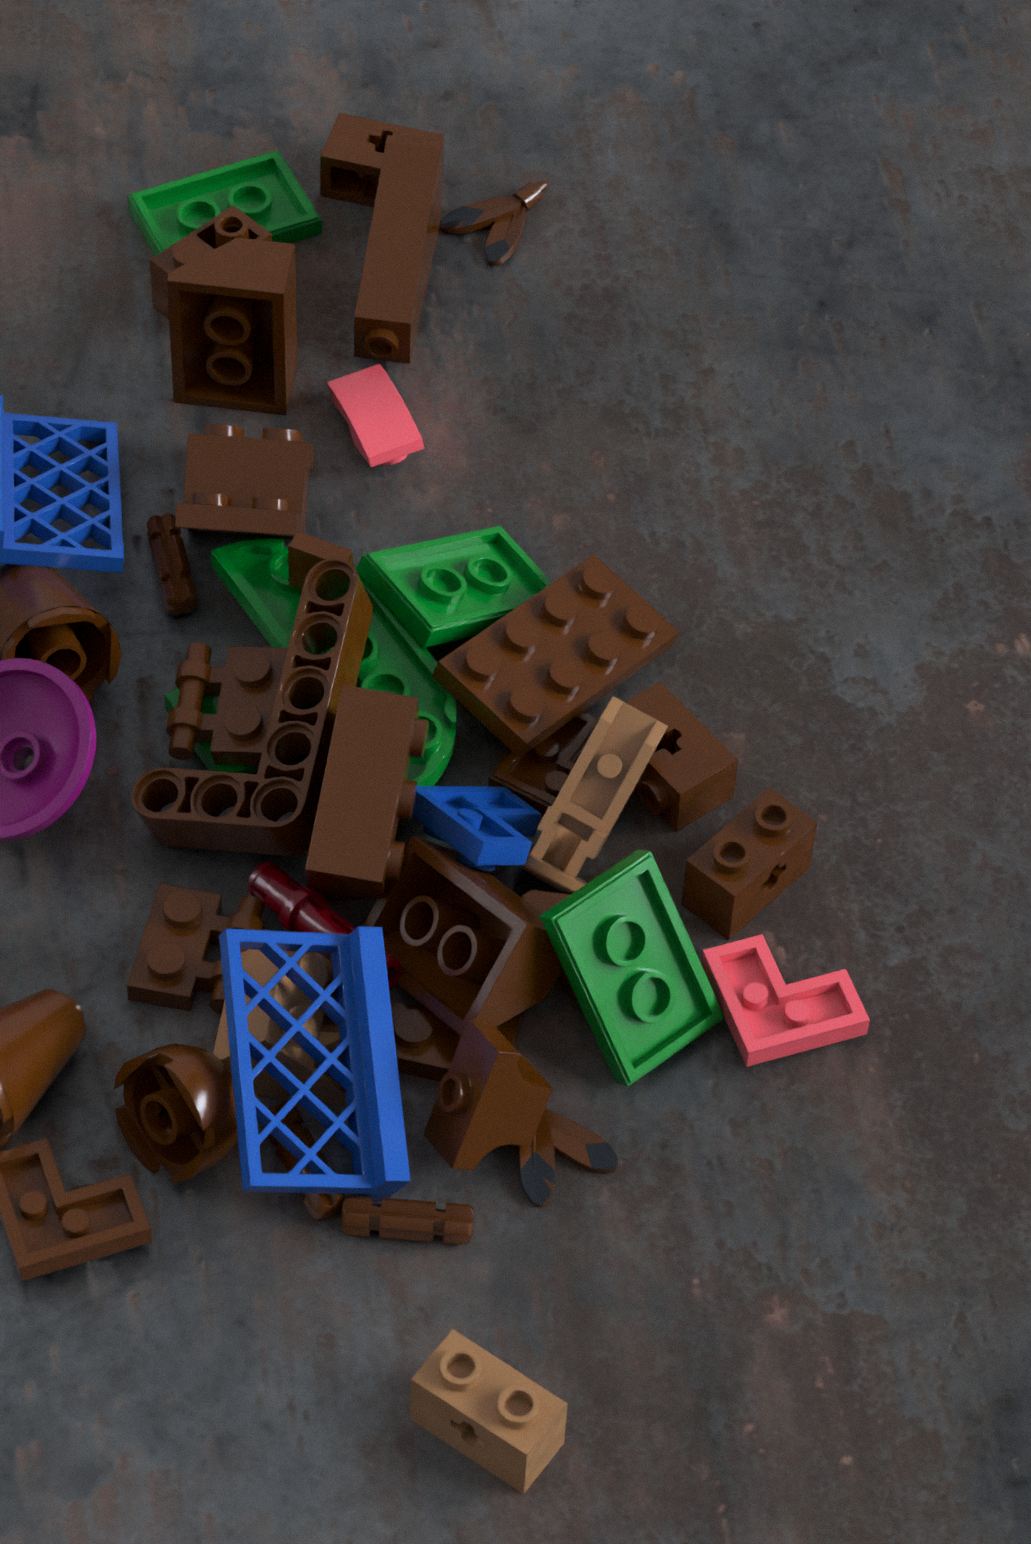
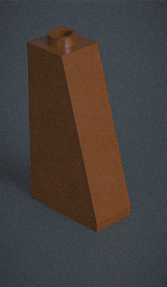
M387 135L354 315V357L410 364L440 229L443 142Z

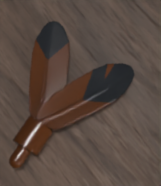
M540 180L536 184L528 182L512 196L495 197L452 210L440 221V229L446 233L463 234L492 226L486 240L485 254L490 265H500L514 253L526 222V212L542 200V192L547 189L548 184L544 180Z
M548 1109L544 1110L531 1145H520L519 1149L522 1190L532 1205L536 1207L545 1206L555 1190V1152L577 1166L593 1173H612L618 1167V1158L607 1141L582 1125Z

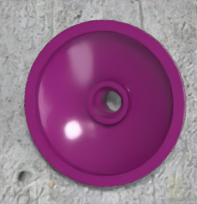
M13 658L0 661V842L19 840L34 835L60 818L71 807L85 786L91 772L96 751L94 715L80 687L57 668L47 663L27 658ZM34 754L32 763L24 770L26 759Z

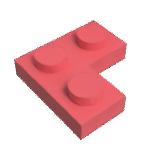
M763 934L702 951L701 965L746 1067L867 1035L870 1019L846 969L785 984Z

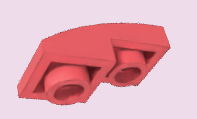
M380 364L327 382L332 403L349 424L353 444L370 467L393 465L403 461L408 454L425 449L423 439L407 406Z

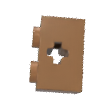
M454 1329L450 1331L411 1379L410 1420L522 1494H525L564 1444L568 1403Z

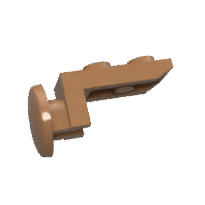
M613 696L553 805L548 807L537 829L542 831L532 851H529L525 865L518 866L538 880L570 895L586 885L587 882L577 877L587 857L595 859L598 856L668 726Z

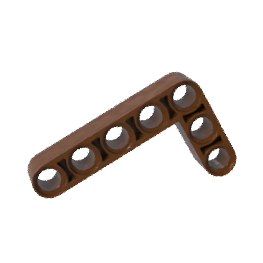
M340 558L325 559L313 566L304 580L257 774L164 767L154 768L144 773L135 782L131 792V801L134 809L153 838L160 844L171 847L283 856L300 855L309 850L342 685L356 687L373 615V605L355 567L350 562ZM340 595H344L343 597H341V598H339V599H337V600H334L336 597H338V596H340ZM332 648L330 651L320 654L323 650ZM320 701L316 706L306 709L310 704ZM308 756L302 762L291 765L296 759ZM175 802L169 809L160 812L164 806ZM234 807L228 814L219 816L224 810ZM295 811L289 818L277 821L282 815Z

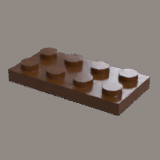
M593 554L438 661L432 677L520 758L671 648L680 632Z

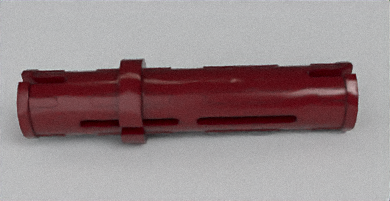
M272 861L259 865L249 877L248 882L253 884L247 887L249 895L261 899L265 906L280 918V924L286 931L350 934L356 929L355 926L339 916L327 905V900L321 892L314 888L300 885L281 869L278 864ZM385 951L390 991L400 979L401 974L397 971L402 970V964L398 959ZM324 953L331 959V953Z

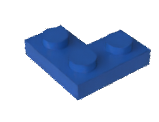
M417 786L412 816L424 825L423 831L427 835L448 843L461 853L460 860L463 863L483 871H494L497 865H525L532 842L526 837L535 836L542 815L506 787Z

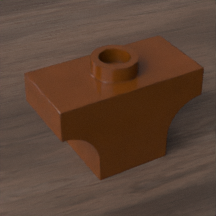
M468 1019L449 1070L440 1082L438 1098L423 1135L452 1169L474 1171L480 1160L497 1147L503 1145H531L553 1088L491 1021Z

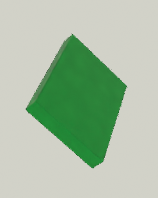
M279 150L127 195L128 210L155 256L233 205L272 234V242L294 243L322 234L321 217Z
M501 526L362 554L357 567V572L424 648L476 636L552 583Z
M636 850L539 916L615 1083L630 1086L725 1018L651 851Z

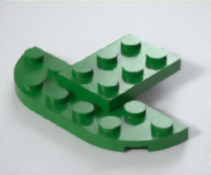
M252 539L211 550L212 568L271 645L270 647H288L302 590L289 586L288 547H284V539ZM353 563V566L355 567V569H356V571H357L358 565H356L355 563ZM357 572L373 605V615L356 687L418 698L419 719L429 720V727L423 758L411 757L407 780L417 781V786H434L448 766L455 745L457 716L455 698L432 677L437 666V661L420 644ZM332 648L323 650L320 654H324L330 651ZM178 688L164 694L165 710L168 714L177 707L180 691ZM204 695L201 713L216 714L219 696ZM320 701L310 704L306 709L316 706ZM195 742L194 750L209 771L257 774L259 765L214 764L210 753L211 743Z

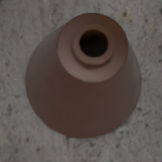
M5 564L0 569V661L13 658H27L47 663L70 677L80 687L88 702L94 700L92 692L105 680L110 685L117 675L122 658L119 638L111 623L53 567Z
M45 989L0 1007V1149L6 1146L85 1038L86 1028L81 1007L72 997L56 990Z

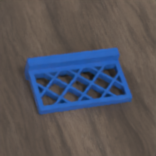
M0 395V566L1 563L122 573L124 545L117 423L3 413V395ZM16 435L35 436L41 439V441L30 445ZM77 441L104 442V444L88 450L77 443ZM59 451L71 460L59 464L48 457V455ZM30 465L42 474L31 479L19 470ZM89 470L101 479L90 484L79 477L78 474ZM60 484L71 491L72 494L60 498L48 489ZM31 499L44 508L31 513L19 504ZM91 504L103 513L91 518L79 510V508ZM61 518L74 528L62 533L51 526L50 523ZM31 533L45 543L40 545L16 543L15 541ZM91 538L108 550L89 549L83 547L80 543Z
M358 926L350 934L226 928L219 935L243 1192L359 1194L362 1196H373L372 1201H382V1197L389 1198L411 1180L383 928ZM241 949L260 950L279 969L263 987L242 968ZM284 951L296 952L291 957H289ZM305 952L331 953L333 980L325 989L317 984L296 963ZM284 975L313 1001L297 1020L269 994V991ZM334 990L336 1001L330 996ZM245 994L251 999L247 1005L245 1001ZM257 1005L285 1031L269 1051L248 1032L247 1015ZM318 1008L339 1026L340 1043L331 1053L303 1027L304 1023ZM291 1038L319 1064L303 1084L274 1057ZM340 1054L342 1055V1063L337 1060ZM251 1057L257 1062V1064L253 1068L251 1064ZM263 1069L291 1095L289 1100L275 1115L254 1095L253 1080ZM325 1071L345 1089L347 1106L338 1116L309 1090ZM297 1102L326 1128L310 1148L281 1122ZM347 1118L349 1121V1128L343 1123ZM257 1121L263 1126V1129L259 1133ZM269 1134L298 1160L288 1173H262L259 1145ZM332 1135L352 1153L354 1175L335 1174L316 1155ZM304 1167H306L312 1174L299 1173Z

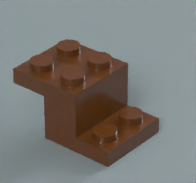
M208 423L204 424L203 434L188 433L183 503H177L175 527L193 531L293 538L297 531L305 533L309 470L314 471L315 447L308 442H302V433L291 429L263 428L262 439L244 437L245 429H239V426Z

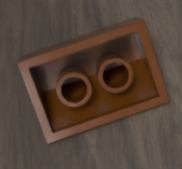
M235 238L170 271L167 278L174 403L287 415L297 370L295 244Z
M342 685L305 867L308 887L321 892L327 901L384 898L387 879L399 881L405 843L395 841L399 818L411 819L417 781L407 780L411 757L423 758L429 727V720L419 719V702L416 697Z
M412 836L404 851L399 881L388 879L384 898L377 899L363 925L366 927L383 928L385 951L398 959L402 964V970L397 971L401 974L397 984L461 1036L468 1019L491 1021L495 1027H498L547 998L563 968L539 918L542 913L487 871L475 869L460 860L461 853Z

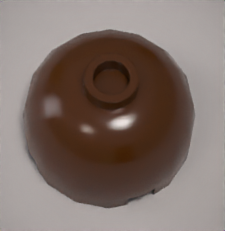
M173 1043L155 1048L124 1062L115 1078L114 1089L124 1085L123 1096L125 1104L115 1109L116 1117L128 1147L145 1168L155 1173L160 1170V1165H162L170 1174L174 1175L168 1181L179 1183L214 1167L226 1158L237 1141L238 1134L232 1073L218 1057L205 1048Z

